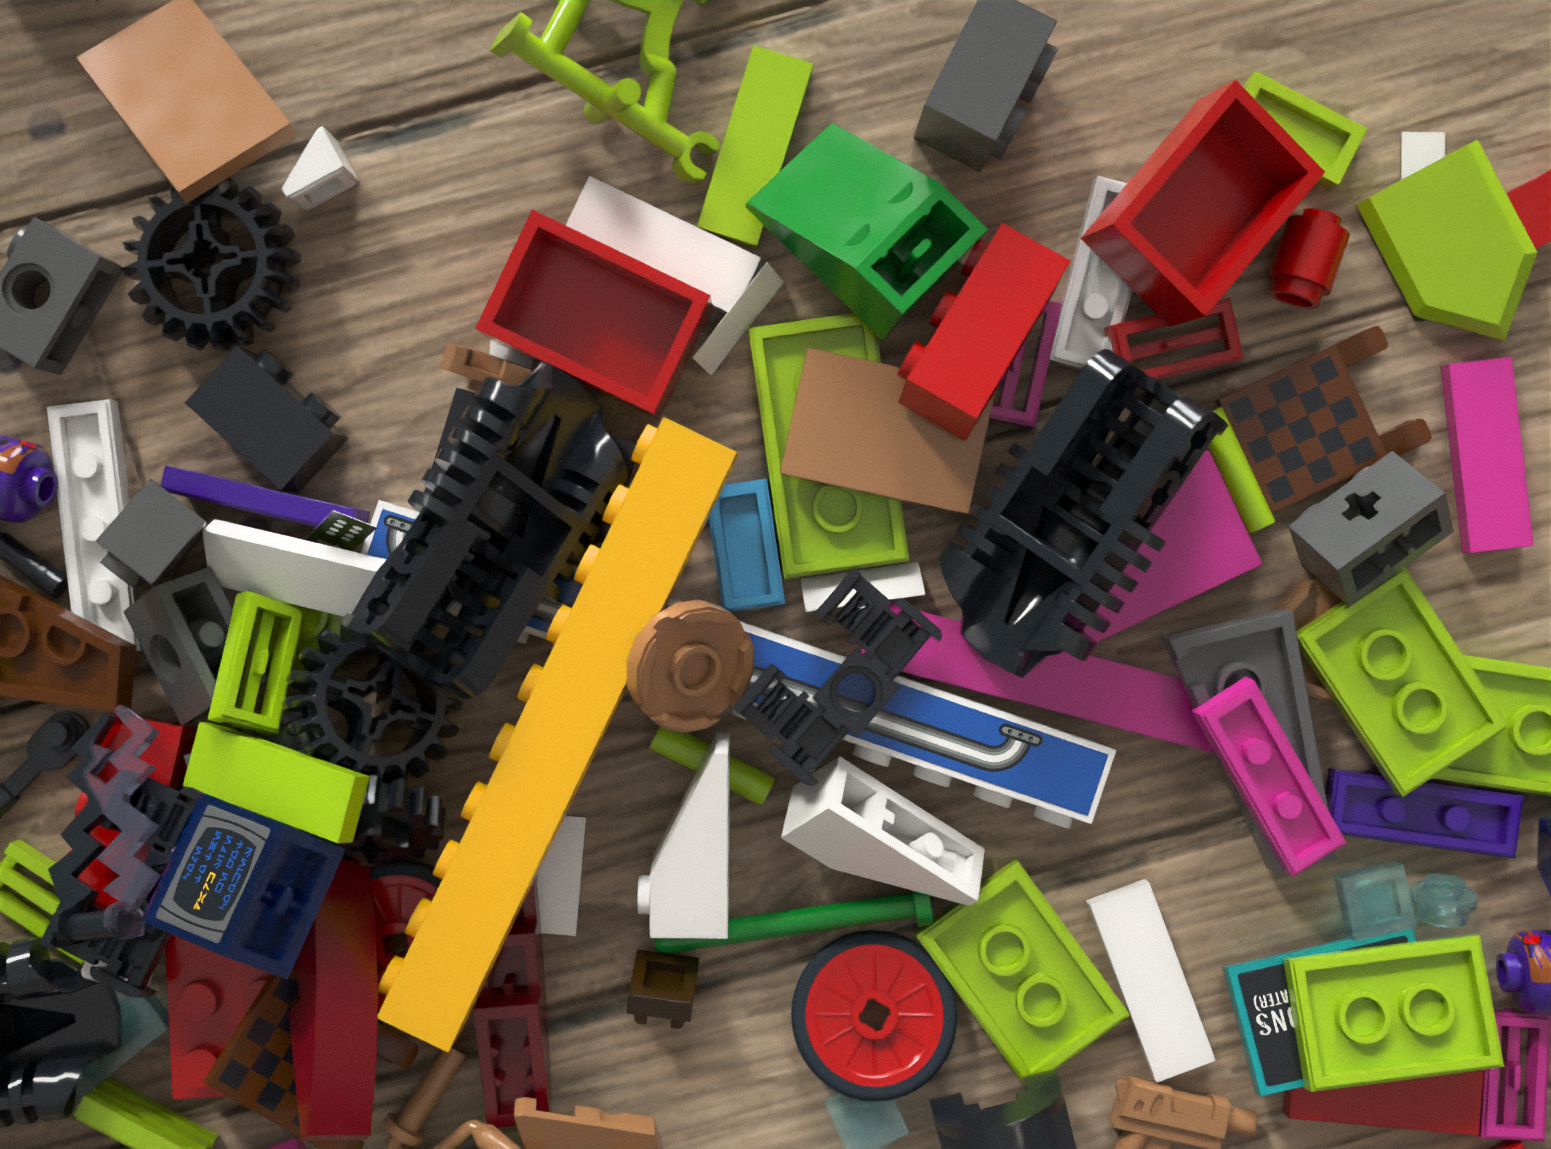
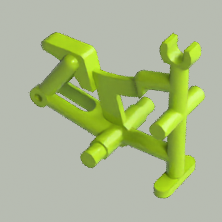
M556 0L558 5L541 38L528 31L533 20L522 12L500 30L490 48L492 53L502 58L511 51L586 100L584 115L590 123L601 124L612 117L674 158L671 164L673 171L683 181L695 184L704 180L707 173L692 163L690 159L691 148H697L709 156L718 152L721 146L716 137L708 132L698 131L687 136L667 123L677 76L675 65L668 60L670 38L683 0H609L648 14L642 34L639 64L642 71L650 76L644 107L637 103L641 97V88L634 79L624 78L611 86L563 54L590 0ZM691 0V1H694V2H697V3H700V4H705V3H707V2L710 1V0Z

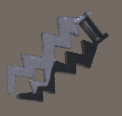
M118 705L115 713L133 734L116 752L100 747L115 723V718L108 714L101 715L71 748L84 760L65 777L87 795L88 803L60 834L73 850L48 869L63 908L52 915L50 933L67 946L97 939L117 938L118 940H127L144 935L146 918L139 907L161 877L160 874L134 856L158 829L159 825L130 804L132 793L157 769V767L138 757L160 732L130 708L123 705ZM110 761L119 772L108 783H105L97 775ZM109 818L123 831L106 848L90 832L105 819ZM97 858L120 875L103 889L119 902L109 905L105 911L87 913L82 908L99 892L78 876Z

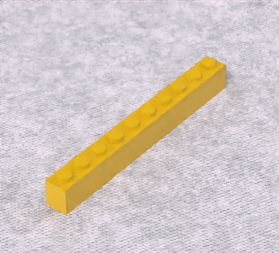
M665 417L662 418L658 428L648 424L644 429L631 457V460L640 464V467L629 489L620 484L618 485L604 512L602 520L611 524L608 534L601 548L592 544L588 547L575 573L574 580L583 584L572 608L562 604L548 629L545 640L555 645L544 667L536 663L532 665L519 690L517 699L526 703L516 726L508 722L504 724L492 746L489 758L498 762L491 779L488 785L478 781L463 807L461 817L469 820L470 823L460 843L450 839L434 868L432 875L442 879L432 901L424 897L420 900L409 920L405 934L413 937L414 940L406 957L403 959L395 955L379 983L378 992L385 995L386 998L377 1015V1019L443 1051H450L467 1022L627 689V659L634 640L649 620L666 608L740 453Z

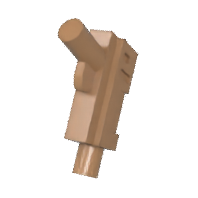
M1125 1075L1124 1079H1119L1115 1083L1117 1096L1108 1120L1113 1128L1121 1129L1123 1132L1113 1149H1171V1141L1205 1149H1221L1222 1140L1225 1139L1226 1132L1252 1137L1255 1133L1257 1126L1256 1112L1232 1107L1225 1096L1206 1093V1096L1176 1090L1172 1089L1167 1083H1156L1154 1080L1132 1075Z

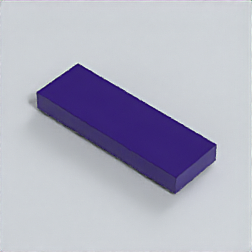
M166 465L160 485L172 494L318 527L333 510L368 523L370 511Z
M1328 768L1325 790L1328 811L1342 835L1513 859L1516 857L1524 799L1522 795L1427 781L1406 796L1401 797L1394 794L1382 775Z

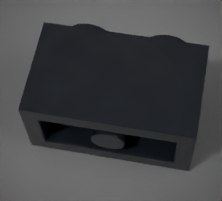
M236 346L189 397L185 404L280 491L299 493L349 439L335 426L341 416L314 392H310L305 398L291 386L288 381L294 373L271 352L263 349L258 355L240 346Z

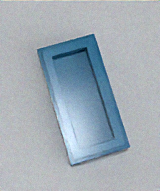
M767 479L724 485L709 517L721 606L729 612L785 604Z

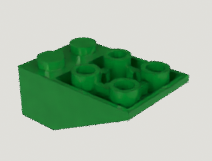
M833 123L821 132L745 205L773 235L882 340L967 257L975 243L988 230L941 183Z

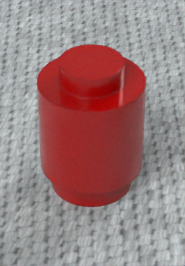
M1306 208L1303 210L1302 215H1293L1287 218L1267 278L1272 282L1268 292L1272 298L1291 306L1316 309L1320 305L1322 296L1330 295L1350 238V233L1340 226L1341 218L1338 215L1322 209Z

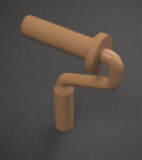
M456 1043L453 1044L449 1052L441 1050L400 1114L388 1113L383 1121L385 1129L392 1134L388 1141V1149H406L404 1144L413 1147H419L422 1144L425 1134L420 1128L468 1057L466 1050ZM469 1120L463 1123L431 1148L455 1149L467 1138L473 1136L475 1144L479 1149H522L494 1125L482 1123L478 1120Z

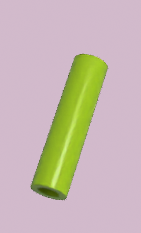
M1219 407L1212 411L1225 420L1228 427L1221 436L1216 435L1206 450L1209 449L1249 534L1274 523L1275 519L1223 407Z
M659 727L649 749L697 772L711 744L688 732L681 733ZM730 755V790L762 806L773 786L775 777Z

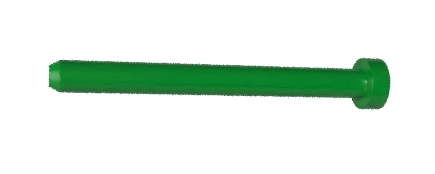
M912 891L729 918L728 939L654 938L656 951L667 954L915 917L918 927L934 925L930 895Z

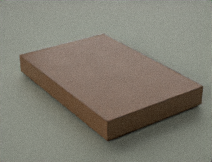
M172 0L76 57L85 73L185 204L296 136L290 121L193 0Z
M807 347L780 475L968 515L995 393L965 441L898 403L906 380L897 376L900 367Z

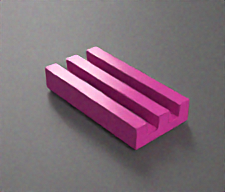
M1049 301L1042 312L1044 316L1023 411L1014 410L1012 406L1027 339L1004 377L999 405H992L990 419L1000 423L1020 425L1019 427L1035 428L1062 303Z
M1517 1008L1494 1009L1500 1045L1501 1027L1503 1026L1502 1057L1504 1067L1501 1068L1498 1124H1496L1499 1068L1482 1070L1484 1078L1478 1136L1486 1139L1544 1142L1551 1015L1531 1014L1522 1012ZM1521 1027H1528L1523 1125H1516L1517 1094L1521 1085V1066L1519 1065Z

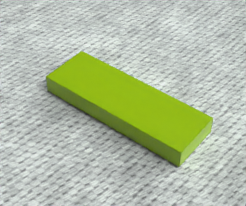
M753 45L697 224L698 228L721 239L758 250L765 226L745 205L783 169L812 76L814 63Z
M199 722L183 786L195 788L209 796L335 843H351L355 836L370 776L307 754H302L293 749L215 722Z

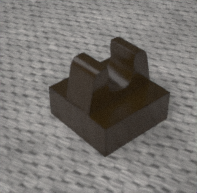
M637 949L628 993L626 1014H633L635 1022L646 1025L648 1016L671 1019V1028L673 1029L682 1028L685 1021L690 1022L699 958Z

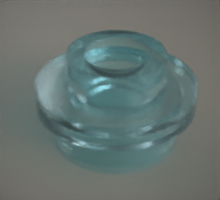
M1433 873L1425 876L1424 880L1411 885L1409 900L1415 906V916L1422 922L1437 927L1455 928L1464 926L1469 922L1470 913L1477 908L1478 895L1473 889L1465 886V882L1457 876Z

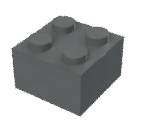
M977 0L924 104L914 139L978 172H981L989 155L1001 160L1028 107L1017 102L1018 98L1028 103L1031 102L1059 49L1047 43L1057 20L1018 0Z

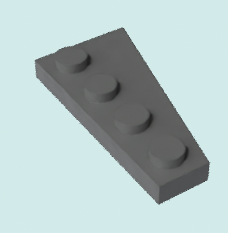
M1279 609L1162 636L1161 639L1194 709L1244 677L1253 679L1256 682L1328 809L1293 611ZM1213 750L1266 867L1275 873L1284 872ZM1336 850L1314 864L1337 859Z

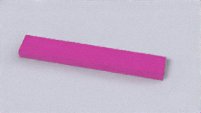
M892 603L887 606L896 614L900 612ZM920 611L941 630L942 638L937 643L930 637L901 672L1214 753L1208 739L1191 712L1194 708L1180 678L1089 655L1086 661H1081L1065 651L1058 655L1047 656L1022 678L983 659L961 635V621ZM863 648L861 650L862 654L865 653V650Z

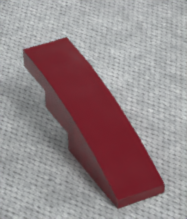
M309 856L298 869L305 928L293 939L300 1001L288 1012L301 1141L366 1140L371 1135L377 1062L378 977L376 924L370 866L359 865V861Z
M535 878L473 1008L486 1124H492L495 1127L517 1126L514 1119L515 1099L518 1098L537 1099V1111L552 1113L546 986L537 878Z

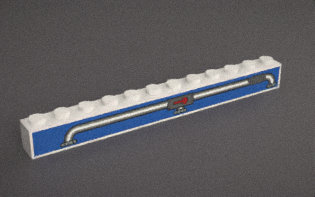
M379 500L371 521V525L376 526L377 529L365 539L361 554L387 559L401 543L419 515V512ZM568 563L575 570L569 582L554 579L553 583L562 590L561 595L556 603L544 598L542 599L517 642L526 644L529 634L545 639L560 606L564 604L571 608L573 607L583 584L574 580L578 566ZM470 581L464 590L469 592L473 582ZM670 598L666 608L682 601ZM455 602L449 612L457 616L462 605ZM740 621L744 631L750 635L754 645V672L747 690L765 669L773 663L786 675L781 682L797 696L804 690L810 695L807 700L817 708L820 704L812 697L847 657ZM854 673L847 675L838 685V701L843 708L849 711H864L875 700L876 690L870 678L863 674ZM897 675L893 680L900 688L857 737L849 731L842 739L854 743L855 747L852 754L866 761L889 767L891 758L895 757L916 765L913 775L920 779L944 787L950 786L952 777L976 785L973 796L1006 808L1010 807L1012 798L1036 805L1033 816L1065 828H1070L1073 818L1092 824L1117 751L1104 744ZM776 679L753 704L755 707L760 704L778 683ZM734 709L732 710L733 715L745 719L742 715H739Z

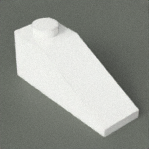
M717 733L654 852L650 875H639L638 914H650V938L728 939L730 733Z
M839 756L812 774L819 781L816 785L808 786L801 781L793 786L781 835L783 840L834 870L968 906L978 902L985 849Z

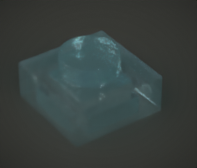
M1391 861L1333 874L1346 935L1352 940L1359 941L1417 928L1404 865Z
M839 1093L824 1101L845 1149H879L909 1134L894 1099L876 1102L863 1101Z

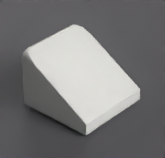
M321 126L312 136L284 183L282 190L288 199L301 209L309 211L357 185L356 182L359 180L338 141Z

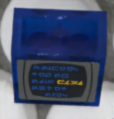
M201 792L141 921L219 955L288 980L346 849Z

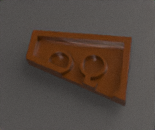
M0 575V696L109 712L131 710L136 645Z

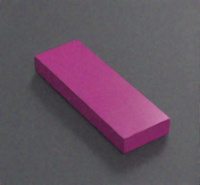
M1512 357L1441 366L1462 553L1534 546Z
M1244 677L1191 711L1285 873L1294 877L1347 843L1253 679Z

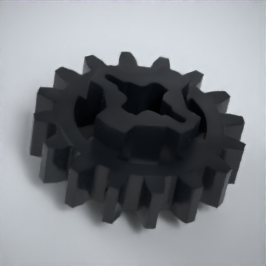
M370 774L353 842L335 843L299 829V833L305 834V843L321 844L320 852L323 854H343V859L359 860V865L382 866V862L387 859L402 861L403 857H408V855L422 858L425 855V849L437 850L439 848V840L444 837L446 808H441L442 799L440 796L427 797L428 788L425 786L406 788L404 787L405 779L397 778L390 783L388 775H385V780L380 787L378 775Z

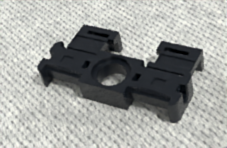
M856 568L849 572L817 609L815 614L829 626L834 620L852 634L847 642L852 646L857 643L865 650V653L862 654L855 648L812 697L820 705L817 708L807 700L810 695L804 690L799 696L792 692L781 682L786 675L771 663L733 706V709L739 715L747 719L769 740L772 741L776 736L785 744L781 749L777 744L773 743L771 754L808 786L816 785L819 782L812 774L845 735L851 731L858 737L897 692L900 686L893 680L926 641L931 637L939 643L942 638L941 630L908 601L900 599L894 602V606L900 610L898 614L894 613L887 607L891 600L868 582ZM852 589H854L856 593L843 606V608L837 613V615L835 617L831 615L833 611L840 605V603L846 598V596L852 591ZM854 673L863 674L870 678L876 690L875 700L872 705L860 712H852L843 708L837 697V688L841 680L847 675ZM776 679L778 683L760 704L755 707L753 704Z
M128 770L107 810L110 816L100 824L104 828L120 831L126 835H130L132 830L135 829L149 836L145 844L155 847L150 849L122 906L114 905L112 910L123 909L127 914L132 915L131 918L129 917L128 932L123 937L97 939L67 946L50 933V921L39 944L47 948H59L92 965H98L99 961L106 963L107 966H91V977L128 997L142 998L155 995L157 991L148 987L147 984L171 935H185L187 931L156 918L159 907L153 898L154 886L159 878L166 873H176L208 805L242 818L244 816L243 810L239 806L204 794L195 788L184 787L178 791L144 774ZM183 795L191 798L189 803L181 800ZM158 844H159V845L165 847L166 849H165V850H162V849H156V848H157V846H158ZM98 895L82 908L87 913L107 911V909L95 904L99 897ZM59 903L55 912L63 909L61 903Z

